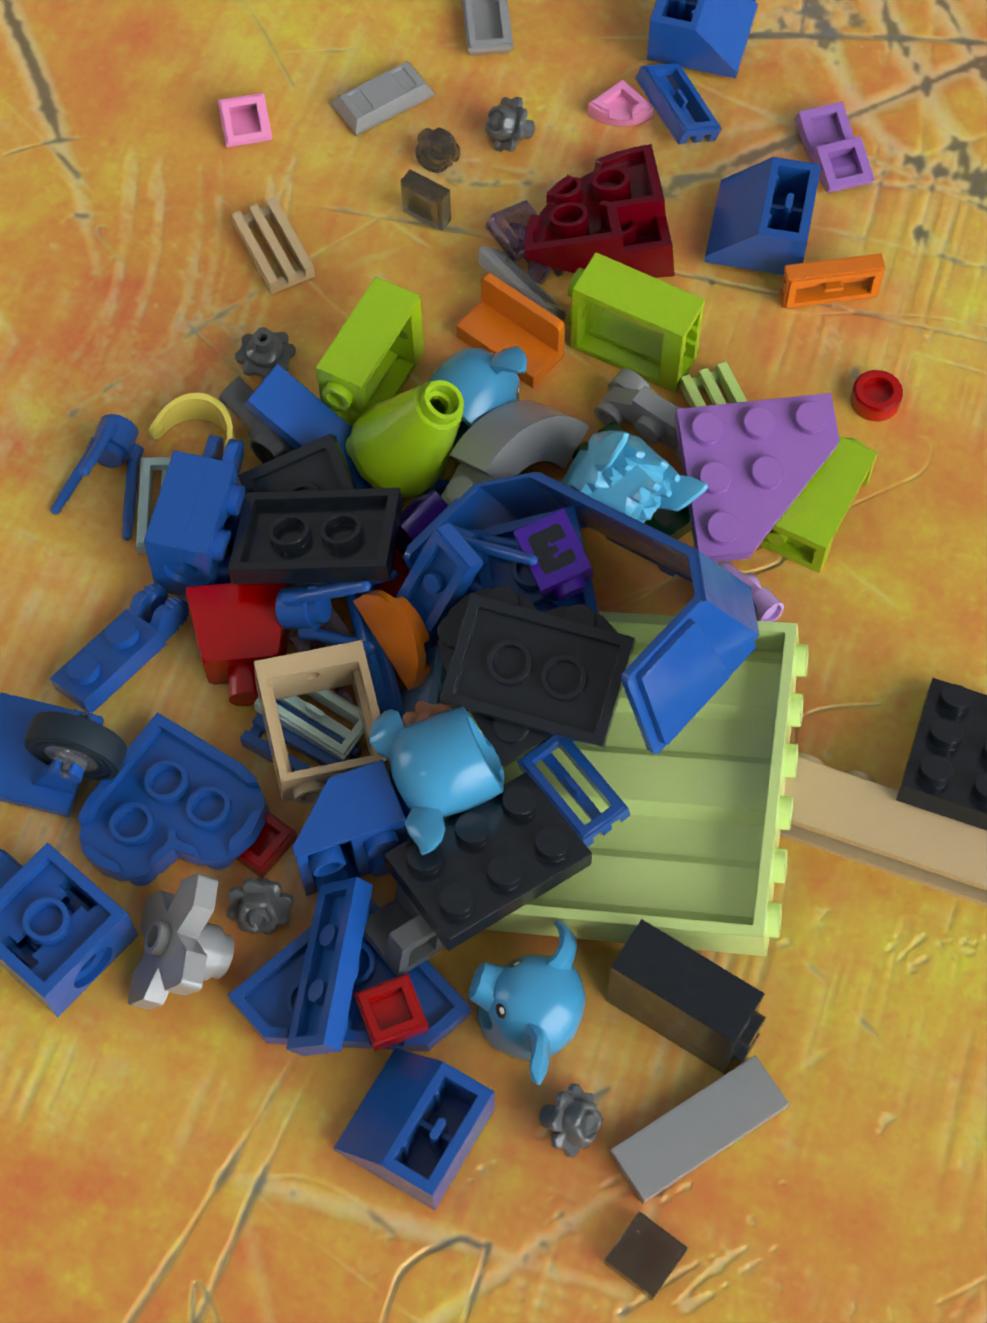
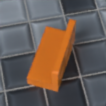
M488 272L481 279V301L456 326L457 338L472 348H483L494 354L506 348L518 346L527 357L525 373L516 374L521 381L534 388L564 357L565 324L561 319Z

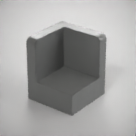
M398 883L395 900L369 915L363 936L396 977L404 975L444 949L443 943Z

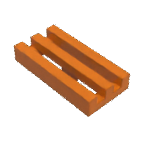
M882 253L785 265V277L782 278L783 288L780 289L779 294L782 307L787 309L877 297L885 271Z

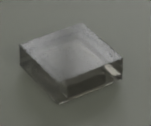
M409 169L400 180L403 212L437 230L443 231L451 221L450 190Z
M639 1211L604 1259L603 1264L653 1301L686 1254L688 1247Z

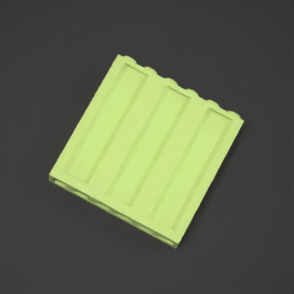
M599 611L600 615L604 616L618 633L635 638L636 642L629 665L675 618V616ZM757 621L759 636L755 639V650L732 673L723 686L677 736L658 754L647 750L625 689L622 687L605 749L576 741L573 742L627 805L631 816L623 822L618 819L611 824V831L604 836L602 833H599L593 838L594 843L587 847L592 852V862L589 867L485 930L559 937L557 927L554 924L558 919L565 922L576 939L626 943L641 919L692 950L767 957L769 937L779 938L781 930L782 903L773 902L775 883H785L788 853L787 849L779 848L780 830H790L792 824L793 796H785L784 792L786 777L796 778L798 766V744H790L791 727H801L804 697L803 694L795 693L797 677H806L808 670L809 646L808 644H799L797 623ZM467 711L471 716L472 720L474 721V723L476 724V726L478 727V729L480 730L472 714L469 711ZM559 747L551 752L601 813L609 808ZM517 760L505 767L502 766L505 775L504 784L523 774ZM541 760L536 763V767L584 825L591 821L546 765Z

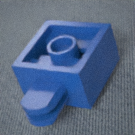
M211 434L208 437L203 456L173 451L144 538V545L154 583H158L166 588L169 594L187 597L186 587L231 583L228 566L245 498V486L239 485L238 482L244 453V446L241 440L229 439L224 451L223 437Z
M48 842L24 866L8 852L0 849V965L58 1018L139 934L128 913Z

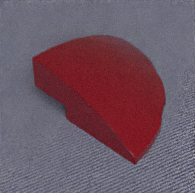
M652 144L632 147L598 158L595 161L594 171L581 178L571 177L570 175L565 176L547 192V205L539 215L531 214L526 226L524 238L526 259L539 264L575 273L578 268L585 270L594 254L599 253L655 278L675 276L673 244L666 218L665 198Z

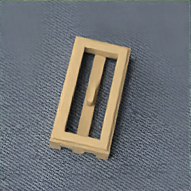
M275 197L266 200L267 206L260 209L258 204L250 206V213L244 216L241 211L231 214L233 225L271 294L316 277L313 263ZM272 219L300 270H294L267 222L268 220ZM257 225L284 274L283 277L277 279L250 230L251 227Z

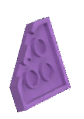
M831 393L689 407L676 410L674 417L683 475L694 477L708 485L707 490L688 505L695 549L714 562L749 559L763 539L787 512L840 442Z

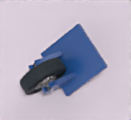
M1 692L0 801L69 817L83 778L110 780L118 775L126 757V743L116 733L102 726L104 723L102 716Z

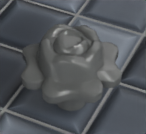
M516 96L513 99L503 97L500 104L492 107L488 112L485 130L490 139L494 140V149L496 151L507 150L513 152L517 141H521L523 138L529 139L534 134L535 124L532 120L526 119L528 112L527 109L522 108L523 101L520 97Z
M261 327L254 334H245L242 337V346L235 353V360L237 363L243 364L242 370L246 376L258 375L265 379L277 364L288 372L289 360L296 354V349L293 344L288 343L289 338L285 332L274 333L267 328Z
M248 878L244 880L242 888L233 887L230 889L229 899L231 904L227 909L226 915L229 919L239 920L238 927L240 930L250 933L263 932L265 934H273L276 931L277 925L286 926L290 923L289 909L293 904V897L288 893H281V885L278 882L270 881L266 878H258L256 880Z
M575 1083L569 1085L567 1092L561 1091L557 1094L556 1105H544L539 1116L541 1125L553 1131L551 1138L553 1148L562 1149L566 1156L572 1158L578 1154L579 1149L588 1148L589 1144L596 1140L597 1131L603 1121L601 1113L594 1103V1095L592 1093H585L581 1086Z

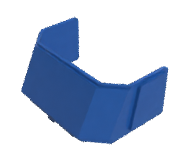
M541 472L521 474L472 485L407 546L404 553V561L409 572L436 527L453 523L468 530H479L575 506L581 529L589 527L605 535L607 540L658 565L660 571L672 577L678 575L692 582L694 590L693 599L624 670L621 676V682L648 751L654 754L660 753L755 650V639L759 636L751 587L699 550ZM477 573L474 580L481 585L479 573Z

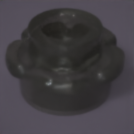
M438 127L434 130L425 128L419 133L417 137L419 143L415 149V156L423 168L430 172L440 173L448 167H452L453 161L457 162L461 154L460 146L449 131Z

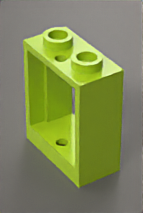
M595 253L585 270L582 268L576 270L568 287V296L572 297V306L566 322L567 325L571 326L570 347L616 368L630 369L646 381L676 394L680 387L681 377L688 374L698 356L705 299L599 253ZM615 313H618V314H620V315H622V316H625V317H627V318H629V319H632V320H634V321H636V322H638V323H641V324H643V325H645V326H648V327H650V328H652V329H655V330H657V331H659V332H661V333H658V332H656V331H654V330H651V329H649V328H647V327H644V326H642V325H640V324H638V323H635V322H633V321H631V320H628V319H626V318H624V317H621V316H619V315H617V314H615Z
M375 277L316 366L321 401L351 427H353L355 421L368 407L398 395L424 355L421 295Z

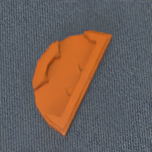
M382 589L371 591L353 600L356 608L408 691L421 686L430 673L431 664H425L426 652L424 643L430 641L420 614L406 598L402 596L394 598Z

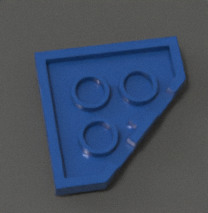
M370 899L369 905L371 915L380 909L372 899ZM311 926L227 995L232 1005L266 1043L287 1044ZM363 936L358 961L359 972L354 982L348 1013V1029L343 1038L342 1047L373 1049L355 1001L354 993L396 978V976ZM426 960L407 973L428 1023L429 1031L383 1049L394 1050L397 1048L410 1051H430L472 1014L469 1004L434 966Z

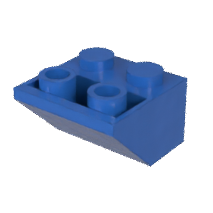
M657 0L650 19L647 60L665 64L679 63L684 68L736 79L758 4L754 0Z
M771 157L720 181L704 262L785 275V265L803 263L821 164Z
M383 759L328 778L292 847L306 896L317 893L320 884L353 877L359 878L370 873L376 877L390 874L384 865V854L408 841V834L405 826L406 819Z
M395 1048L333 1149L435 1211L495 1110V1092L443 1061Z

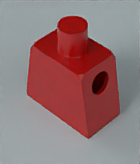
M227 583L186 587V596L208 682L214 685L228 684L229 702L233 705L251 706L254 705L258 698L254 661L287 655L290 630L283 629L279 624L275 607L279 591L284 587H288V583L236 585Z

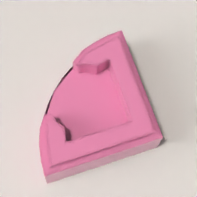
M623 79L588 103L589 116L601 123L612 126L638 125L653 118L654 106Z

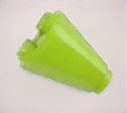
M436 380L368 407L353 424L351 435L347 438L345 444L346 452L351 457L361 477L374 488L400 487L402 498H413L431 489L444 474L464 411L463 396L452 383Z

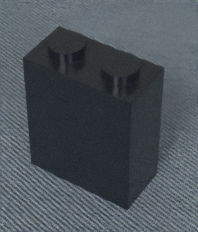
M641 919L610 968L607 1002L723 1074L733 1058L742 1064L744 1063L760 1036L759 1031L766 1020V1017L758 1012L765 993Z

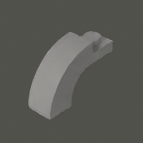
M521 400L499 406L474 423L449 454L460 465L441 497L450 505L476 483L516 476L526 467L540 461L548 462L564 470L590 426L579 419L535 401Z

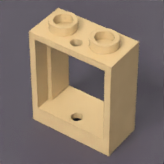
M362 640L254 661L255 684L282 802L295 800V802L301 804L316 802L328 778L383 759L390 778V760L380 756L371 746L369 740L373 722L380 716V711ZM353 685L370 756L292 772L275 700Z

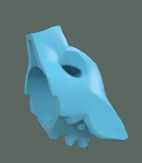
M603 431L593 434L588 441V451L579 450L561 483L642 523L650 520L657 509L673 511L683 509L708 488V485L703 481L691 476L679 475L666 460L651 449L641 438L625 431Z

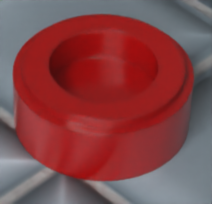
M883 370L864 372L854 382L850 397L852 408L859 416L866 420L876 422L888 420L899 410L903 397V388L900 381L889 372Z

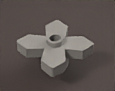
M196 873L182 880L176 894L160 890L145 899L140 931L145 937V953L132 973L128 997L129 1005L147 1010L154 1009L164 1004L169 992L187 996L201 990L203 981L208 980L210 977L219 979L227 972L234 954V940L231 935L224 933L222 927L208 923L215 908L218 888L217 879Z

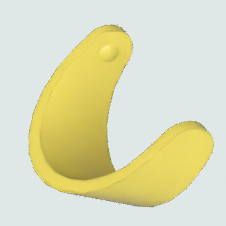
M199 392L188 393L172 400L161 410L149 428V436L157 440L178 423L192 419L205 420L218 425L226 432L225 447L229 439H236L231 416L225 405L216 397Z

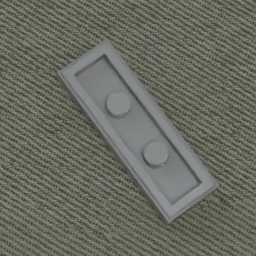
M753 1056L612 1148L610 1155L644 1204L786 1110L789 1102L758 1058Z

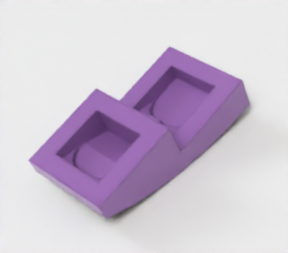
M843 101L798 111L794 120L810 162L821 164L819 180L827 193L873 183L875 179L861 136L854 138Z

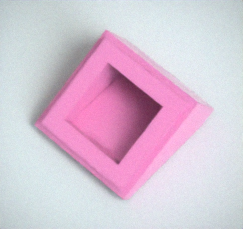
M264 93L218 100L226 148L273 141Z

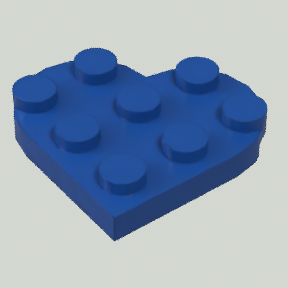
M157 712L128 747L124 763L118 775L110 780H101L88 796L78 817L81 823L79 839L82 844V852L102 875L118 881H130L137 886H145L152 883L158 874L164 872L178 858L196 865H207L214 870L227 868L235 858L242 855L256 842L265 825V817L269 807L256 777L242 763Z

